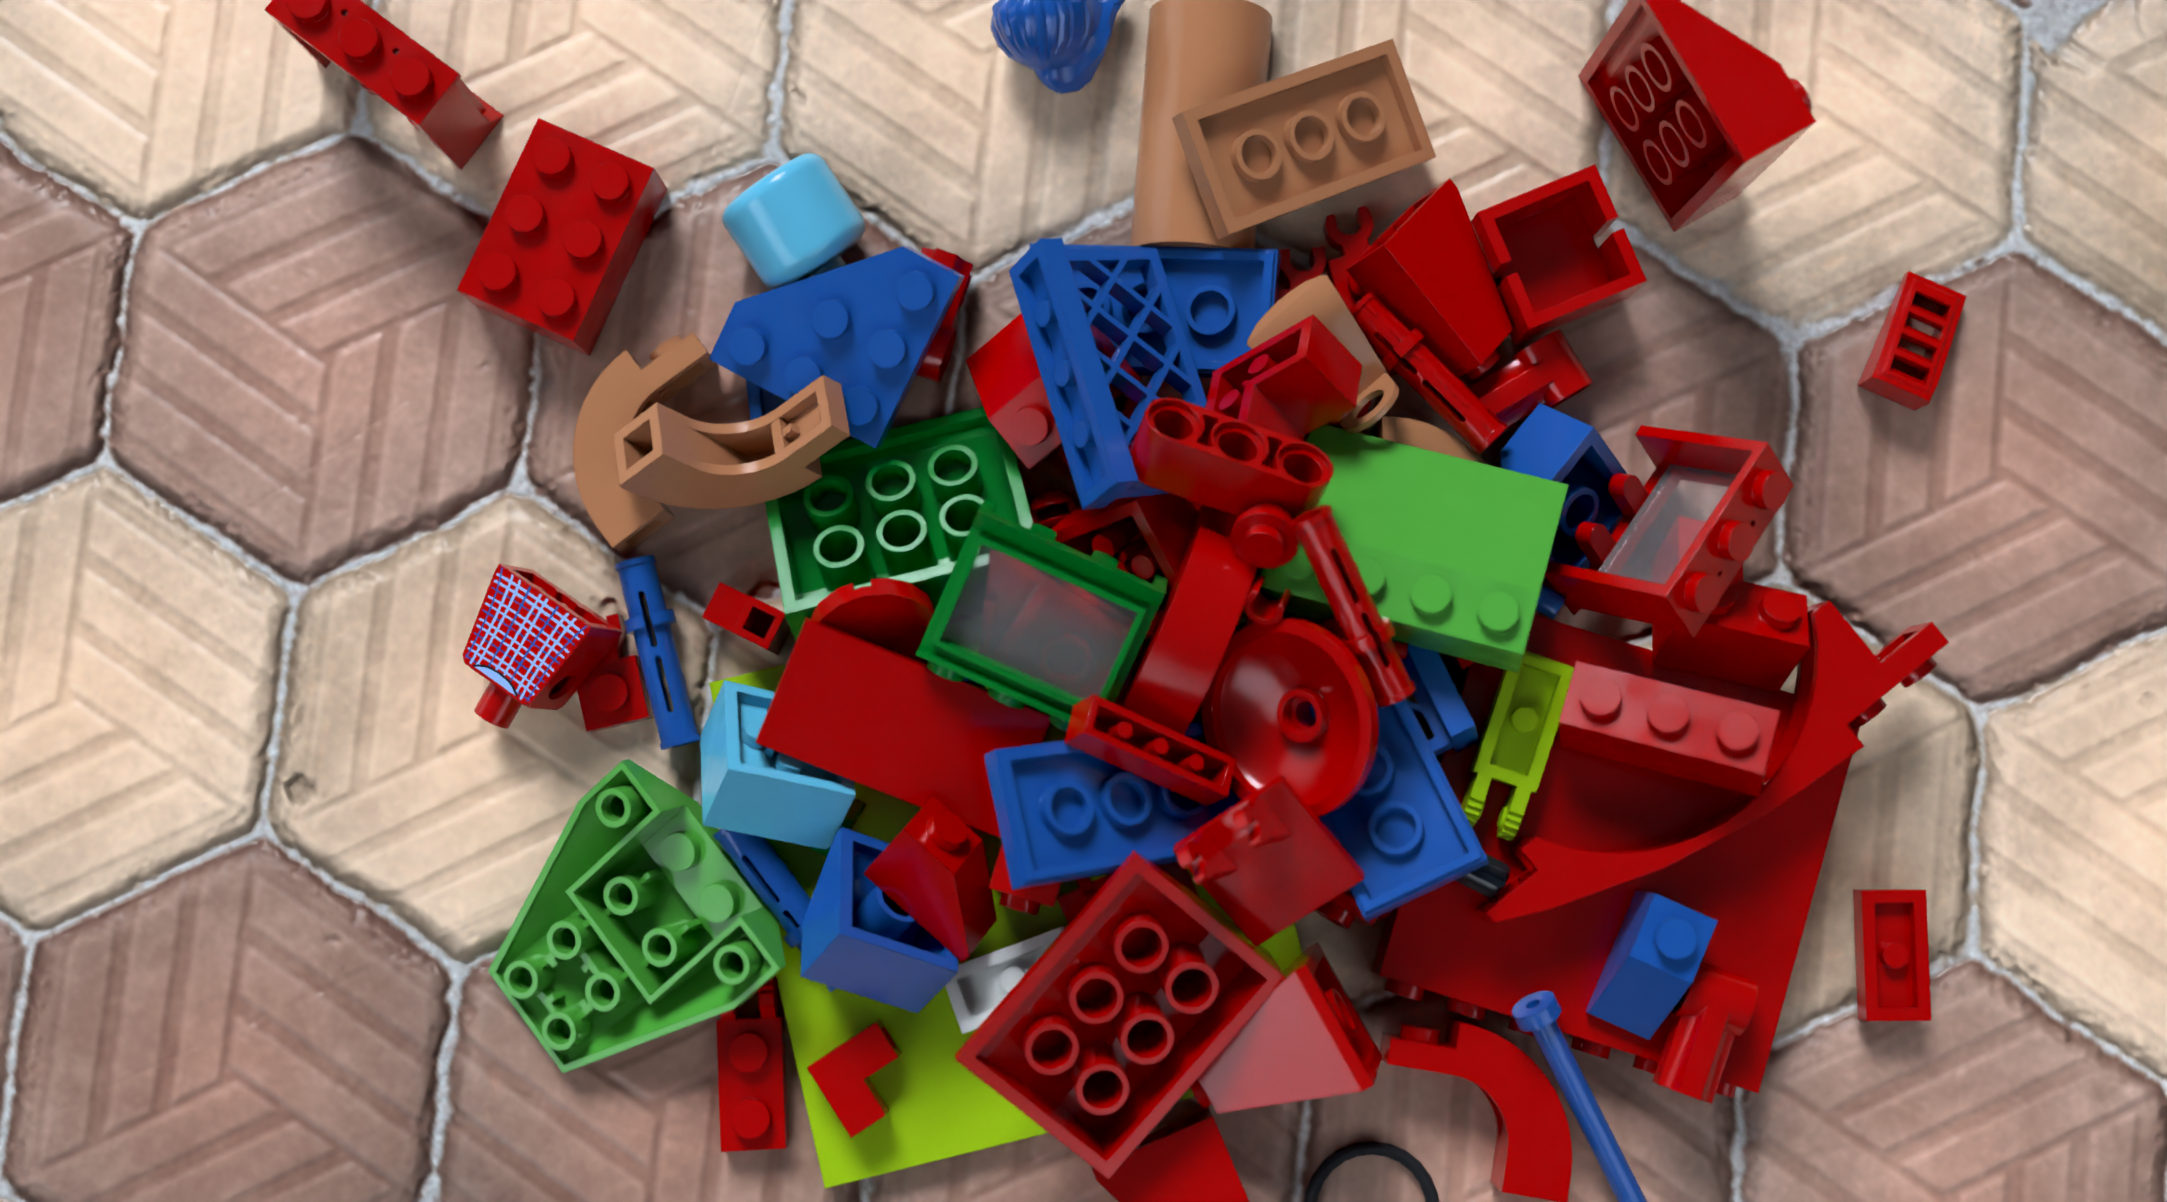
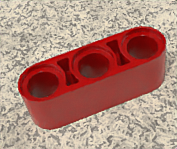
M1170 397L1158 398L1149 404L1129 450L1140 482L1240 516L1253 505L1272 503L1286 509L1295 519L1318 506L1334 474L1333 464L1328 455L1310 443Z

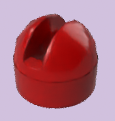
M1049 489L1037 494L1031 501L1029 508L1033 523L1052 529L1061 520L1069 516L1071 512L1076 510L1077 505L1074 499L1066 492L1058 489ZM1067 504L1069 514L1038 521L1036 512Z

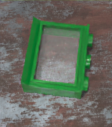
M985 499L976 513L961 552L915 655L927 660L928 669L945 679L963 682L966 677L989 687V696L1006 706L1023 709L1025 704L1050 714L1048 718L1050 723L1067 732L1074 704L1093 694L1112 703L1116 702L1154 616L1166 595L1168 579L1156 574L1153 582L1149 583L1118 569L1119 561L1107 553L1094 550L1092 556L1086 555L1055 541L1057 533L1046 526L1033 523L1031 528L1028 529L994 514L998 504Z

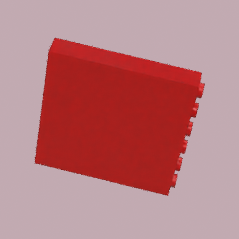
M1535 614L1525 650L1572 667H1575L1576 661L1779 710L1780 715L1770 756L1775 750L1785 728L1794 697L1793 693L1783 690L1774 692L1652 664V650ZM1476 663L1458 673L1455 686L1476 726L1480 740L1503 669ZM1849 723V728L1858 736L1860 727L1854 729ZM1558 726L1537 792L1530 795L1519 830L1514 839L1508 841L1496 835L1498 828L1497 820L1512 786L1491 780L1482 815L1472 829L1484 853L1510 867L1511 871L1506 882L1507 884L1525 869L1509 849L1523 836L1529 838L1539 837L1566 847L1594 852L1634 850L1657 845L1690 832L1725 810L1742 793L1562 747ZM1478 743L1457 753L1452 748L1436 756L1460 806L1467 785L1473 775L1469 770ZM1852 755L1771 813L1670 866L1553 909L1492 923L1482 920L1475 911L1489 897L1455 880L1392 910L1386 918L1371 971L1387 978L1384 986L1386 991L1418 1001L1422 1000L1424 990L1449 997L1446 1009L1479 1020H1484L1487 1009L1511 1016L1508 1025L1509 1029L1533 1037L1532 1031L1526 1032L1519 1029L1511 1013L1512 1008L1519 1000L1529 994L1538 991H1551L1554 993L1562 1010L1556 1021L1563 1033L1573 1035L1570 1048L1604 1059H1609L1612 1048L1635 1055L1632 1067L1655 1074L1674 1018L1671 1012L1650 1040L1585 1011L1635 891L1656 893L1718 921L1702 962L1757 982L1758 997L1753 1016L1745 1032L1740 1037H1734L1716 1094L1734 1099L1737 1087L1759 1093Z

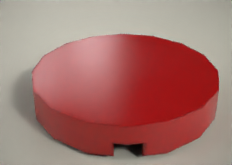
M891 578L870 579L871 586H864L855 590L853 583L837 588L820 601L810 618L925 664L928 662L915 654L934 614V604L927 593L909 582Z

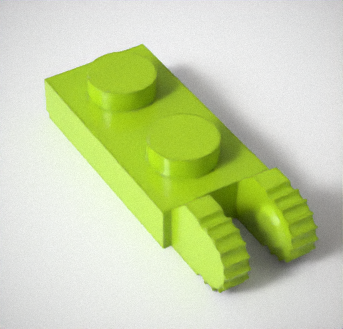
M1525 650L1519 673L1503 669L1469 770L1473 775L1467 785L1461 808L1471 827L1475 825L1482 815L1491 780L1512 786L1497 820L1498 828L1496 835L1508 841H1512L1516 836L1530 795L1537 792L1559 726V719L1574 667Z

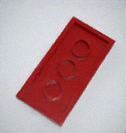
M806 617L761 724L755 743L919 807H923L934 796L951 812L959 816L966 825L1001 838L984 755L995 749L1042 743L1050 724L1048 720L1050 714L1026 704L1023 709L1006 706L990 697L986 688L965 680L963 682H955L933 673L923 663Z

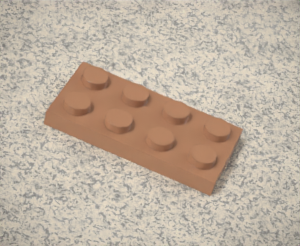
M1393 39L1185 110L1172 118L1217 240L1436 158Z

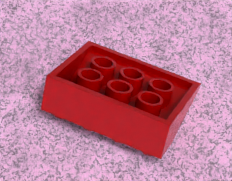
M1629 0L1578 75L1673 232L1678 231L1737 197L1816 123L1811 114L1812 105L1805 88L1796 79L1789 78L1779 62L1681 0Z
M1133 850L957 1051L955 1059L1109 1179L1286 977L1270 952L1262 945L1256 947L1242 930L1222 912Z

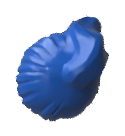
M999 0L992 7L993 15L990 28L998 47L1015 62L1034 70L1046 87L1060 94L1079 91L1092 80L1111 38L1117 12L1126 0Z

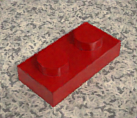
M1853 889L1858 1019L1864 1021H1931L1926 890Z

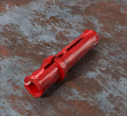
M1373 291L1368 292L1350 310L1351 314L1372 348L1383 358L1381 363L1386 371L1390 373L1395 370L1475 450L1474 452L1478 456L1509 427L1422 343L1425 336L1417 328L1410 331L1376 297Z
M1319 506L1301 514L1292 520L1289 525L1292 531H1295L1317 577L1319 586L1323 590L1344 634L1340 641L1356 657L1370 682L1376 706H1389L1407 698L1415 691L1416 686L1411 681L1391 639L1396 631L1388 617L1381 618L1362 578L1360 569L1354 561L1333 516L1331 506Z

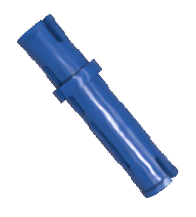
M646 555L616 563L615 569L619 574L629 619L624 621L626 634L634 635L646 690L661 741L660 747L661 750H666L700 741V734L697 732L686 680L671 624L677 622L674 609L666 608L655 566V556ZM644 594L649 609L651 623L654 628L657 646H654L649 620L647 618L645 606L643 603L642 596ZM660 658L662 660L671 700L674 707V710L672 712L670 709L666 689L664 686L659 666Z
M720 829L713 835L714 839L718 840L751 887L787 934L783 939L790 948L797 946L801 951L802 922L811 898L766 838ZM826 985V988L829 992H832L835 989H837L835 987Z

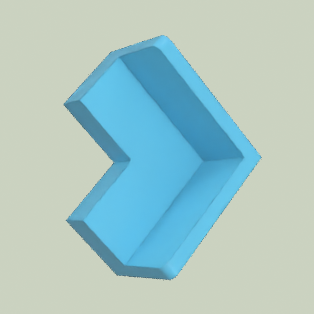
M724 680L700 737L703 825L819 849L830 848L834 836L838 832L856 796L854 781L755 743L775 691Z

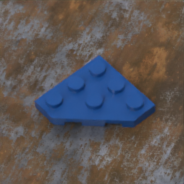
M909 246L890 250L735 302L709 360L786 401L821 375L831 378L842 386L850 435L873 448H878L882 446L965 276Z

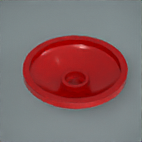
M1281 618L1272 625L1253 623L1236 632L1231 637L1201 705L1203 732L1207 746L1236 759L1230 789L1243 800L1282 774L1317 817L1342 807L1364 784L1372 768L1378 744L1377 706L1370 682L1362 666L1349 648L1328 630L1306 620ZM1311 704L1316 713V721L1312 718L1310 713Z

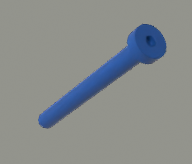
M1538 991L1525 996L1513 1006L1511 1013L1520 1030L1532 1031L1617 1201L1647 1202L1556 1021L1562 1010L1554 993L1551 991Z

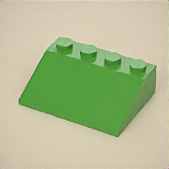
M1323 425L1311 431L1306 442L1320 448L1328 455L1334 470V474L1317 507L1323 505L1331 506L1333 516L1354 561L1360 569L1362 578L1381 618L1388 617L1396 631L1391 639L1519 673L1569 485L1361 433H1347L1344 429ZM1300 542L1298 551L1290 562L1277 568H1262L1261 575L1265 579L1260 592L1264 597L1278 600L1282 598L1286 588L1291 590V598L1285 612L1321 622L1332 618L1336 619Z

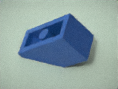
M1635 891L1585 1012L1650 1040L1691 986L1718 921L1656 893Z

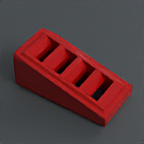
M1906 272L1857 386L1914 411L1930 404L1940 380L1967 296L1913 272ZM1915 293L1944 305L1941 315L1939 316L1912 304ZM1907 317L1934 327L1935 330L1932 336L1905 325ZM1900 338L1925 348L1924 356L1922 357L1898 346ZM1893 359L1918 369L1915 377L1892 368Z

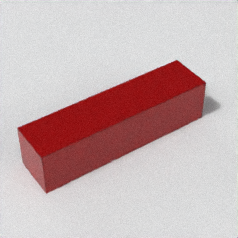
M1095 694L1074 704L1064 743L1202 805L1207 806L1228 797L1236 763L1235 758Z

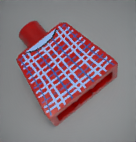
M499 564L493 574L462 654L464 663L490 681L474 709L475 713L497 727L508 729L522 705L531 709H560L568 702L618 641L623 631L534 570Z

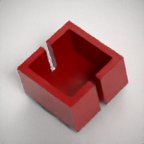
M1595 164L1479 211L1471 221L1494 280L1498 278L1500 281L1497 290L1513 328L1509 335L1514 345L1626 300L1647 281L1624 228L1611 233L1598 249L1593 239L1600 237L1619 217Z

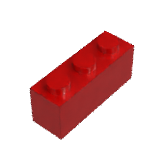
M1576 661L1559 719L1560 744L1562 747L1760 797L1776 735L1780 711Z

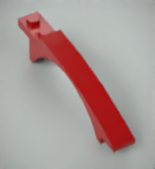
M1830 600L1808 606L1810 647L1797 664L1793 702L1785 728L1775 750L1769 758L1760 797L1742 793L1725 810L1690 832L1657 845L1634 850L1594 852L1566 847L1539 837L1529 838L1523 836L1509 849L1525 869L1504 886L1497 898H1488L1475 911L1482 920L1497 923L1553 909L1664 869L1764 817L1863 748L1864 745L1849 728L1848 724L1850 723L1854 729L1866 724L1884 710L1887 704L1881 697L1897 684L1901 683L1906 688L1929 674L1937 666L1932 656L1946 646L1949 641L1933 622H1928L1906 628L1874 654Z

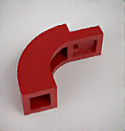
M1204 504L1201 505L1196 515L1173 587L1156 627L1133 669L1121 706L1183 735L1192 722L1216 674L1239 620L1258 567L1243 561L1232 547L1231 532L1234 522L1239 516Z
M1449 1017L1446 1042L1439 1041L1440 1030L1413 1024L1401 1023L1400 1034L1382 1032L1380 1053L1382 1054L1381 1060L1386 1064L1462 1077L1473 1082L1485 1095L1492 1108L1496 1123V1145L1490 1182L1504 1193L1557 1202H1568L1573 1160L1569 1124L1555 1089L1547 1076L1530 1057L1508 1040L1482 1026Z

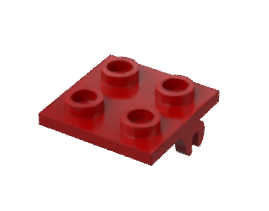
M1282 774L1173 846V852L1177 856L1183 869L1188 868L1194 875V882L1198 885L1202 884L1256 947L1364 880V871Z

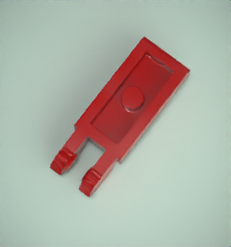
M776 975L757 991L761 1016L739 1017V1007L720 1014V1019L716 1020L721 1152L786 1149L789 1146L784 1015H779V994Z

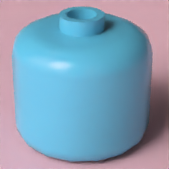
M815 153L802 154L778 167L737 196L725 208L722 215V222L726 230L762 282L772 290L845 266L846 263L841 258V255L852 248L865 232V221L862 214L826 161Z

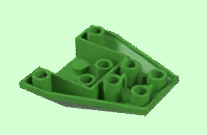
M629 759L622 760L578 801L488 970L562 1073L735 1009L746 1002L786 967L778 920L751 887L718 840L714 839L713 835L719 829L703 825L702 807L697 801Z

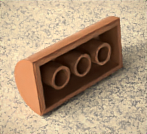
M1160 0L1150 8L1130 246L1255 249L1256 226L1217 240L1172 118L1185 110L1268 82L1272 16L1263 7L1247 0Z

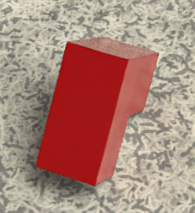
M722 582L718 584L702 618L776 655H779L791 631L784 612Z
M880 1019L807 1067L851 1138L884 1117L889 1111L869 1076L898 1058L901 1051Z

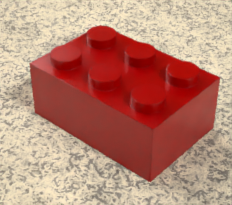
M538 118L457 291L480 309L590 356L668 188L653 167Z

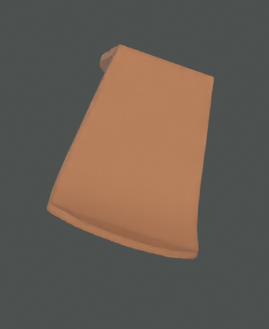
M1320 275L1303 282L1279 299L1255 325L1247 340V345L1253 349L1314 314L1362 364L1356 408L1339 421V424L1347 433H1357L1376 423L1388 412L1398 397L1399 387L1387 373L1328 276ZM1383 395L1379 404L1371 412L1363 417L1356 418L1365 404L1373 398Z

